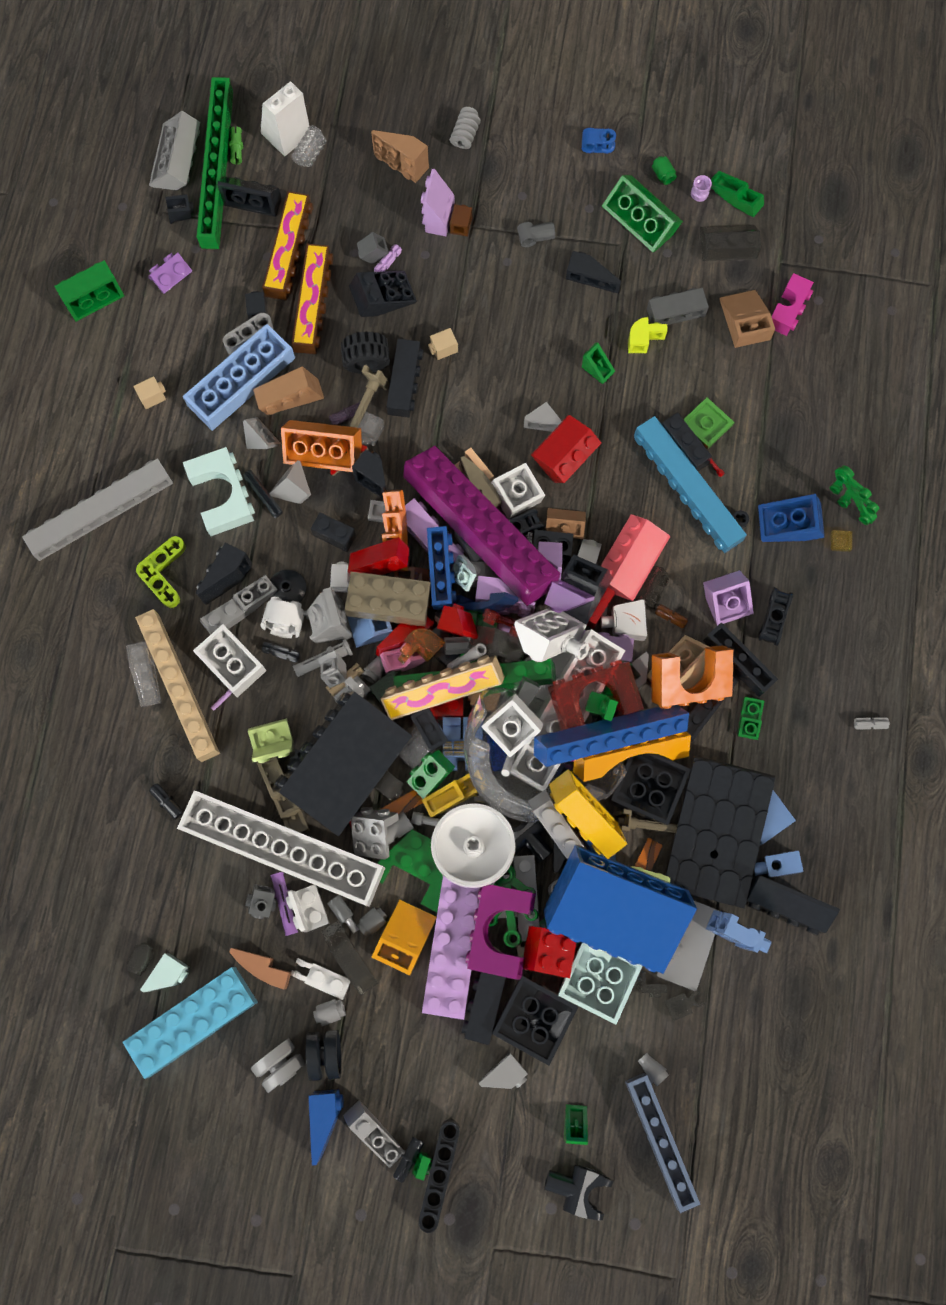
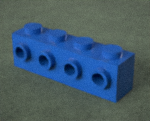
M447 526L427 528L431 596L434 610H443L444 605L452 607L453 603H457L456 591H452V583H455V572H451L450 564H454L453 552L449 553V545H453L452 533H448Z

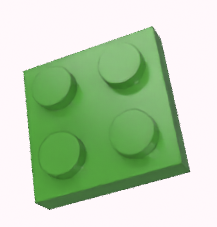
M708 398L683 419L707 450L734 424V421Z

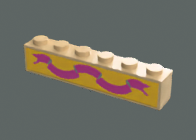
M486 655L480 657L477 662H464L458 668H446L440 674L434 676L433 674H428L419 681L410 680L398 688L396 686L389 687L385 690L381 701L388 717L393 720L502 685L505 676L496 655L492 657Z

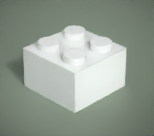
M526 463L492 481L502 501L501 508L508 519L541 503L545 497L544 492Z
M515 693L487 717L481 727L511 757L542 730L543 723Z

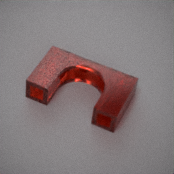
M620 659L610 662L611 667L603 669V666H598L591 669L592 673L584 675V672L571 675L572 679L565 681L564 678L552 681L553 685L549 686L548 690L561 730L585 725L579 699L583 689L592 682L603 683L611 690L613 697L618 701L617 709L619 715H627L644 709L630 663H622Z

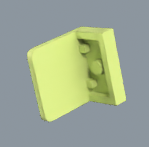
M287 718L248 729L253 747V762L264 763L276 756L283 758L290 755V752L293 751V737Z

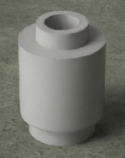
M333 999L317 1005L316 1011H313L316 1023H321L322 1026L341 1020L343 1016H346L341 999L337 1001Z

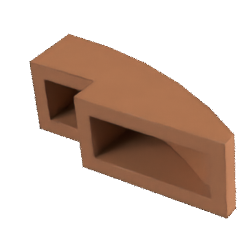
M230 948V954L252 975L272 986L287 989L291 972L273 968V958Z

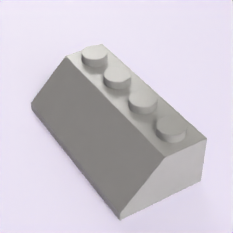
M184 111L179 112L163 123L149 183L151 187L178 190L189 182L188 175L193 165L192 157L196 151L195 143L200 133V122Z

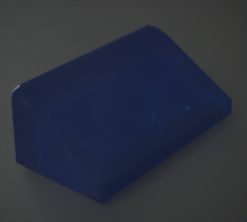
M486 733L492 770L501 771L507 754Z

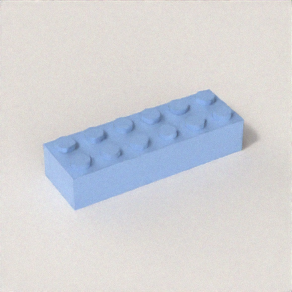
M266 324L182 397L187 406L213 431L254 395V388L269 382L295 359L293 349Z

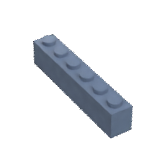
M642 1073L626 1080V1086L677 1210L682 1213L700 1205L648 1075Z

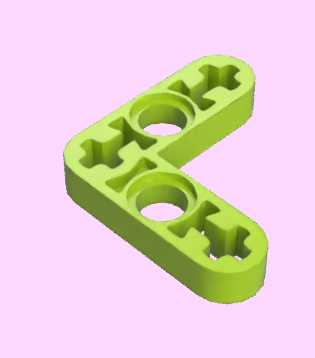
M177 536L169 538L141 561L136 568L139 577L168 608L176 607L180 602V596L160 572L182 555L186 549L184 541ZM174 543L179 544V547H180V548H179V549L174 548L173 544H174ZM166 549H168L172 553L171 556L168 554ZM159 554L166 555V560L162 563L156 561ZM146 567L153 576L149 578L142 570ZM156 580L163 581V586L160 589L153 588ZM165 591H167L170 596H173L174 600L172 602H170L168 598L163 594Z

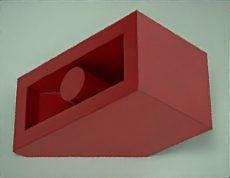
M453 604L452 607L444 605L437 628L451 634L477 639L478 634L471 613L464 611V607Z

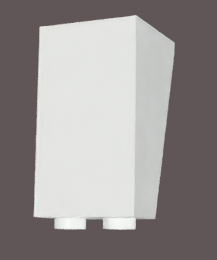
M291 81L266 100L262 106L261 134L284 156L311 136L303 93Z

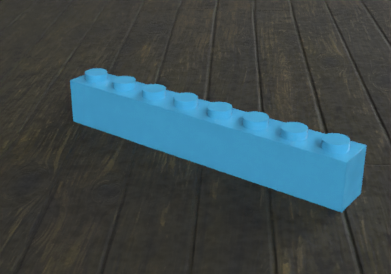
M654 416L638 426L634 434L635 441L638 445L643 446L647 457L656 463L660 474L666 476L670 487L673 490L676 489L681 501L691 509L693 517L696 520L699 519L704 531L712 536L716 547L726 553L741 543L747 534L658 419Z

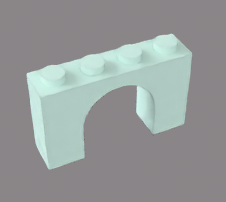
M227 447L183 462L192 486L211 479H224L232 485V493L226 503L201 513L206 530L210 536L254 521L252 516L255 513L252 503H247L246 497H249L245 486H241L240 480H243L239 469L235 470L234 464L237 463L233 452L229 453Z

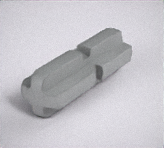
M887 717L854 719V727L857 730L871 729V727L873 729H888L890 725Z

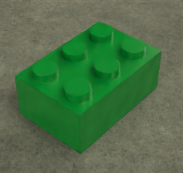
M105 260L95 263L92 267L80 271L75 276L63 280L54 286L75 322L124 297Z

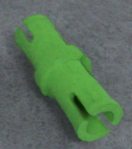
M234 126L230 128V161L232 164H236L237 158V164H241V150L243 149V142H241L242 129L236 126L235 133Z

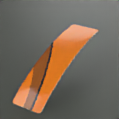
M412 790L382 809H389L390 812L398 814L402 811L406 813L422 804L423 798L415 790Z
M648 838L635 867L651 871L662 848V844Z

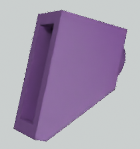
M559 580L552 582L544 604L550 606L552 611L561 613L591 602L595 596Z

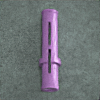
M279 872L270 876L285 936L298 933V930L293 922V910L289 909L286 897H288L287 891L290 890H287L284 873ZM279 885H281L282 894H283V897H284V902H283V899H282V895H281V891H280ZM284 906H286L290 923H288Z

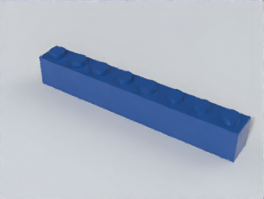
M672 705L669 709L655 707L614 717L612 721L602 720L534 737V756L546 767L686 732L688 729L689 713L678 705Z

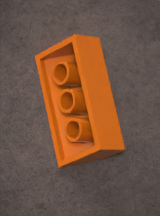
M289 420L281 427L283 464L293 465L296 461H300L302 466L353 472L352 466L359 458L362 447L361 428Z

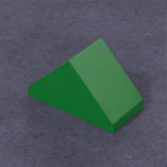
M596 342L583 355L582 368L600 383L604 384L615 372L599 343Z
M566 1104L565 1143L588 1145L587 1106Z

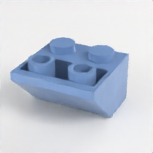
M347 616L356 648L384 640L392 632L390 622Z

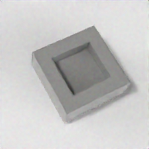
M370 501L368 521L383 522L382 513L386 512L383 501Z

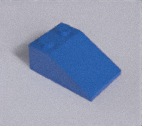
M816 494L758 505L762 542L808 541L825 538L821 501Z
M339 1089L314 1091L309 1095L312 1166L317 1165L321 1160L340 1110L344 1108L343 1094H340Z

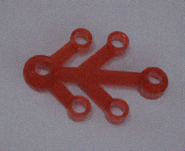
M489 608L485 609L483 613L484 622L490 625H494L495 622L511 627L509 634L519 638L514 625L516 620L507 616L503 617L498 612Z

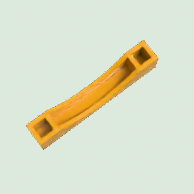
M682 732L574 760L573 772L583 782L602 778L618 763L639 754H659L670 760L688 757L691 735L688 732Z

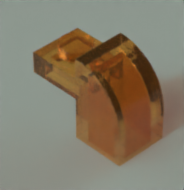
M416 629L404 640L406 644L400 649L402 654L398 660L404 665L417 652L428 662L445 642L431 630Z

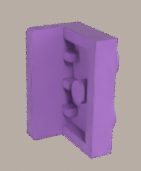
M179 253L175 255L169 254L163 259L165 263L162 266L157 264L149 270L151 274L148 278L153 280L163 294L192 272Z

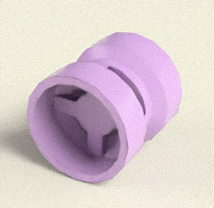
M705 175L695 178L691 189V197L694 200L701 202L707 199L711 189V179Z

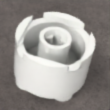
M271 597L264 611L261 628L263 630L268 628L271 630L270 634L282 638H292L293 635L299 637L304 620L302 604L296 601L289 603L282 601L278 597Z

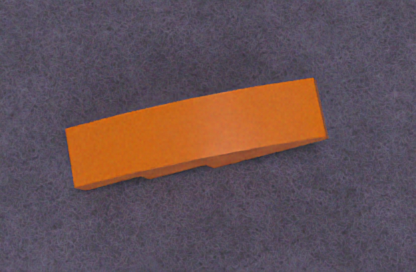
M403 490L385 491L382 493L386 512L382 513L385 533L382 534L383 542L399 537L408 546Z

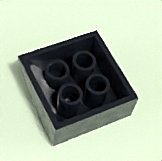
M652 753L639 754L627 758L609 804L621 809L632 810L633 814L668 826L691 769Z
M521 976L492 1034L549 1066L578 1006Z

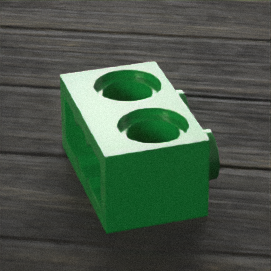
M439 750L434 753L428 752L421 759L423 762L421 766L417 765L409 773L411 777L407 780V783L423 799L432 794L455 768ZM433 763L437 765L438 770L434 767Z

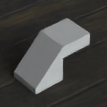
M647 652L631 663V671L637 679L626 688L625 694L628 698L646 683L649 658Z

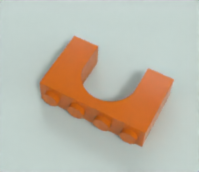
M723 645L705 647L704 674L695 686L684 689L680 682L679 656L670 652L652 655V702L659 705L660 708L669 709L672 705L688 706L691 702L706 703L707 700L711 699L721 701L724 700V697L732 696L733 649Z

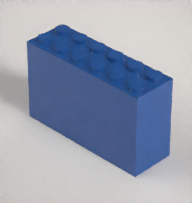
M575 845L545 905L544 915L547 929L553 934L565 935L570 940L583 942L594 950L601 949L612 957L617 958L619 956L626 959L630 964H639L651 972L655 973L657 971L664 974L697 907L689 890Z

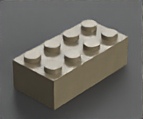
M351 572L345 613L348 617L426 627L431 583Z

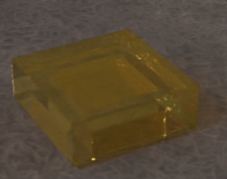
M833 530L831 532V550L850 552L852 550V531Z

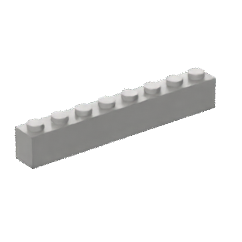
M158 458L151 460L142 468L131 471L123 479L114 481L111 486L98 490L90 498L79 501L78 505L71 509H65L55 518L46 520L38 528L29 530L22 538L32 555L41 561L172 485L173 482Z

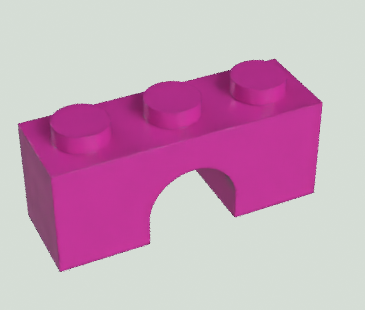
M793 273L782 295V298L788 300L791 306H784L778 303L771 316L775 331L785 336L788 335L790 330L794 331L799 321L796 317L797 315H802L806 307L803 303L805 300L809 301L813 293L811 287L814 282Z

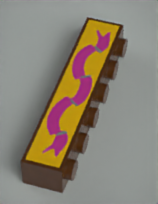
M287 192L262 287L265 297L287 301L288 294L292 293V278L296 277V263L300 261L301 257L300 247L304 245V232L309 226L308 216L313 211V203L310 202L308 194Z
M307 244L292 338L293 350L296 353L316 354L317 348L321 346L319 332L323 331L322 314L326 312L324 298L328 297V286L326 285L327 281H330L331 278L329 265L333 264V253H330L329 246Z

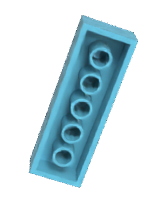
M231 967L123 1041V1044L143 1078L146 1079L156 1074L258 1002L237 968Z

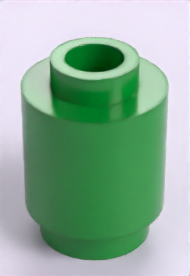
M659 156L653 161L652 169L661 183L668 185L676 179V171L666 156Z

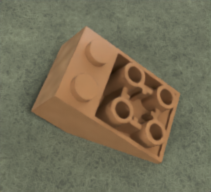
M375 130L371 132L375 157L386 162L393 170H398L406 179H411L416 183L429 169L428 146L414 136Z
M756 290L720 298L735 348L771 340L775 326L769 310Z

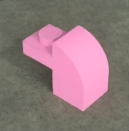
M423 639L404 643L400 649L380 654L386 673L399 670L403 672L421 665L429 658Z

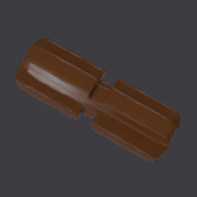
M662 604L655 611L656 615L667 621L668 619L671 620V623L680 628H684L688 622V618L677 612L673 613V610Z

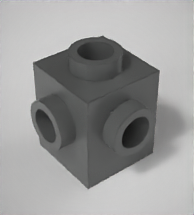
M254 884L252 894H248L245 906L248 907V914L258 919L269 918L270 912H274L277 899H274V888Z

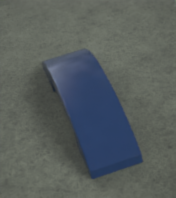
M506 592L490 593L489 601L474 602L470 598L457 595V603L453 604L463 606L466 611L488 615L508 609L518 602L519 597Z

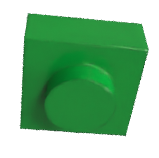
M419 1153L416 1165H414L412 1170L414 1177L423 1181L425 1175L429 1174L432 1166L431 1158L426 1153Z

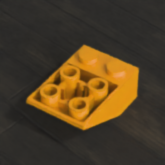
M399 900L380 937L372 958L411 975L437 917Z

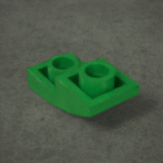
M749 697L743 698L738 736L758 740L762 724L761 716L764 700Z

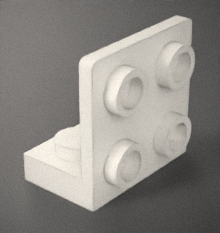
M311 885L298 891H287L288 897H286L289 909L294 910L295 917H293V922L296 929L301 930V932H309L330 924L316 885Z

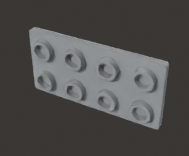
M694 901L697 910L664 974L657 972V977L696 991L715 936L714 933L706 930L713 910H719Z

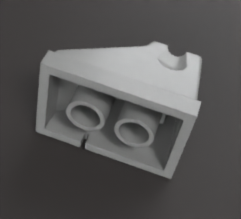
M331 587L323 589V592L318 595L308 610L303 613L310 620L312 627L310 639L314 643L353 638L345 613L344 602Z

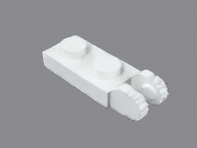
M297 958L296 963L302 967L309 968L310 971L308 976H305L298 971L292 970L291 976L305 981L306 984L341 1000L344 999L351 979L315 963L311 964Z

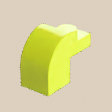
M648 317L637 320L630 330L628 353H647L649 340H665L667 324H648Z

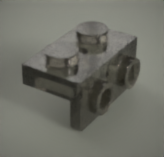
M653 566L634 601L644 600V603L650 609H655L656 605L660 602L664 588L669 583V575L663 567Z

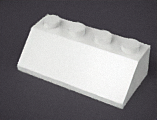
M550 608L516 620L514 623L523 651L530 655L532 660L537 662H543L563 653L562 643L565 638L572 635L575 637V640L580 641L586 628V624L567 613H557Z

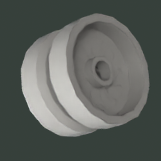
M289 1038L250 1068L256 1077H262L270 1071L271 1074L262 1082V1086L267 1093L279 1085L282 1086L297 1074V1070L306 1064L301 1054H296L287 1060L286 1057L295 1050V1046Z

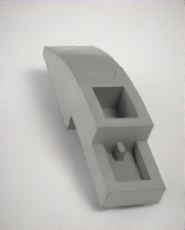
M265 575L234 594L233 599L200 618V622L210 635L222 624L229 629L259 608L277 592V589Z

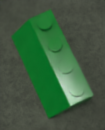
M622 175L602 205L604 209L652 252H655L668 241L683 222L632 175Z

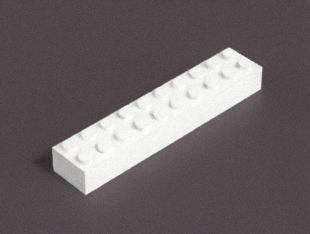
M195 790L177 827L179 830L368 907L371 905L385 867Z

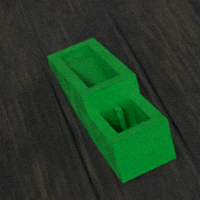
M718 171L712 177L711 189L743 213L754 217L764 206V195L749 189L747 182L721 171Z

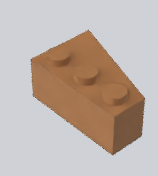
M303 366L253 389L259 410L267 415L324 399L318 378Z

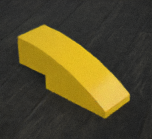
M474 770L422 799V802L432 818L487 789L488 786L480 771Z

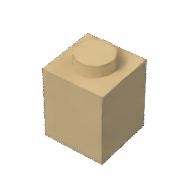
M451 328L430 336L428 347L431 354H435L437 360L458 352V343Z
M154 376L134 386L145 409L166 400L163 394L166 390L161 381L157 383Z

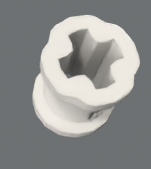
M569 635L562 643V651L571 653L578 660H582L588 654L589 644L586 642L581 643L575 640L574 636Z

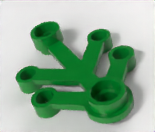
M845 465L838 467L835 470L837 480L829 488L836 495L843 490V484H845L847 490L837 503L842 508H847L851 504L850 500L852 498L860 511V522L864 525L872 524L877 518L876 513L880 508L875 502L869 500L872 496L871 491L853 479L854 472Z
M511 865L507 870L510 874L509 878L505 879L502 876L493 884L494 886L510 889L514 886L516 889L525 892L530 889L532 893L536 894L534 888L527 887L516 878V871ZM536 909L533 910L535 912L534 918L531 919L528 914H524L525 918L529 921L537 920L539 916ZM506 911L508 931L504 935V942L508 947H517L522 942V936L517 931L515 912ZM502 912L494 916V922L489 924V926H495L498 923V917ZM512 935L517 936V941L515 943L511 941Z

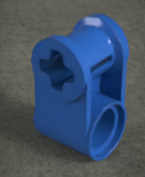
M584 129L582 132V151L586 153L613 152L615 149L616 133L612 129Z

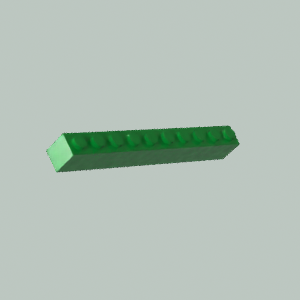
M212 77L197 227V239L201 249H219L223 201L217 184L218 181L226 177L233 103V89L230 78Z

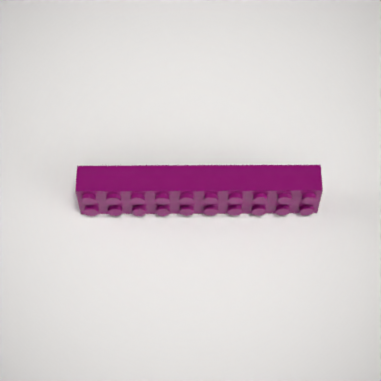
M436 446L405 462L403 477L526 606L547 594L553 581H559L561 573Z

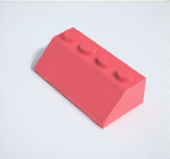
M632 514L601 567L608 569L613 579L608 587L616 591L615 595L634 601L668 542L670 535L649 520Z

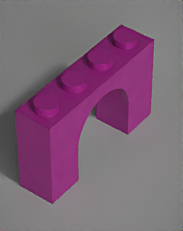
M494 885L480 887L478 892L479 908H476L474 913L475 929L470 934L471 950L466 955L467 969L516 980L521 979L525 958L496 950L489 940L488 927L493 917L502 911H514L533 915L536 899L535 893Z

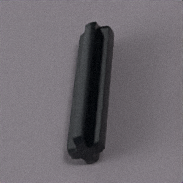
M252 470L243 474L244 479L273 517L277 518L282 515L281 508Z

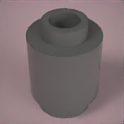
M373 907L359 919L360 922L356 926L368 938L370 935L373 936L387 923L385 920L387 915L380 907L377 910Z

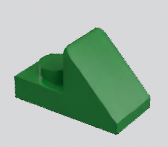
M591 691L585 710L599 714L605 720L612 721L618 701L609 693Z

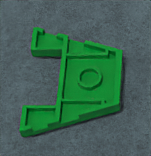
M411 830L389 851L387 859H381L377 863L385 867L380 883H384L393 865L430 884L421 905L437 913L443 875L438 870L432 856V839Z

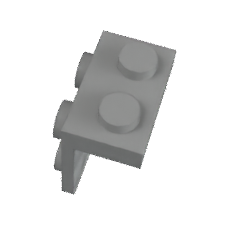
M372 807L361 808V811L355 813L351 819L355 855L387 859L389 857L387 827L399 821L398 813L390 812L389 809L373 810Z

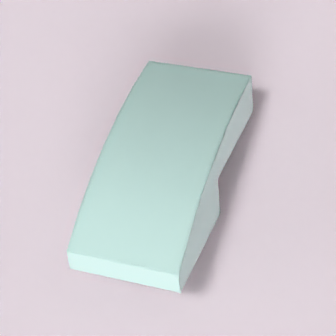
M458 555L451 572H455L457 577L455 581L465 591H469L477 573L473 564L464 555Z

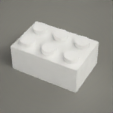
M224 624L193 650L236 697L241 695L266 672L263 665Z

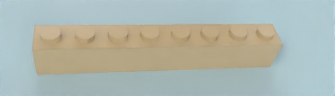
M152 609L135 617L196 758L204 762L219 755L220 752L159 614Z

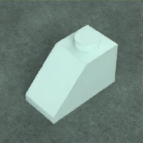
M164 953L140 990L142 992H150L176 986L179 983L182 984L189 974L187 972L189 966L170 953Z

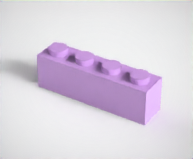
M412 499L405 505L407 530L428 553L427 528L439 527V522L433 515L429 516L426 512L427 508L422 502L418 503L415 499ZM453 543V545H449V553L453 552L455 563L458 555H464V550L459 544L455 545Z

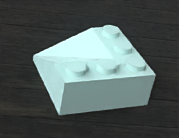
M582 942L573 959L570 978H564L557 995L616 1025L642 965L630 964L624 958L619 956L617 958L612 957L606 951L601 949L594 950Z

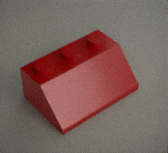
M568 415L531 456L554 483H565L598 448L601 441L590 428L571 415Z

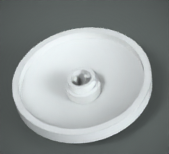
M465 804L452 809L440 819L432 835L431 851L438 870L445 878L459 886L478 888L497 881L509 869L515 854V838L509 822L500 812L482 804Z

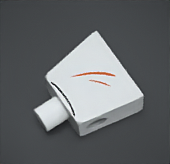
M644 600L613 606L611 616H601V628H612L613 636L615 637L618 635H628L629 638L645 641L647 627Z

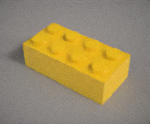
M569 769L549 784L551 789L550 796L555 802L553 804L555 809L560 814L564 813L567 816L566 819L573 828L577 827L580 830L579 833L585 841L590 840L593 843L592 847L599 855L602 853L609 859L627 845L619 823Z

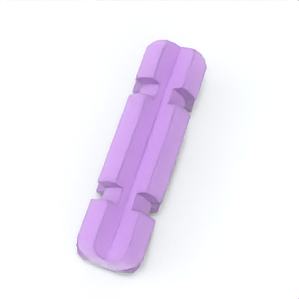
M394 244L391 250L388 251L389 254L384 256L380 263L375 266L374 272H383L388 269L396 257L401 254V247Z

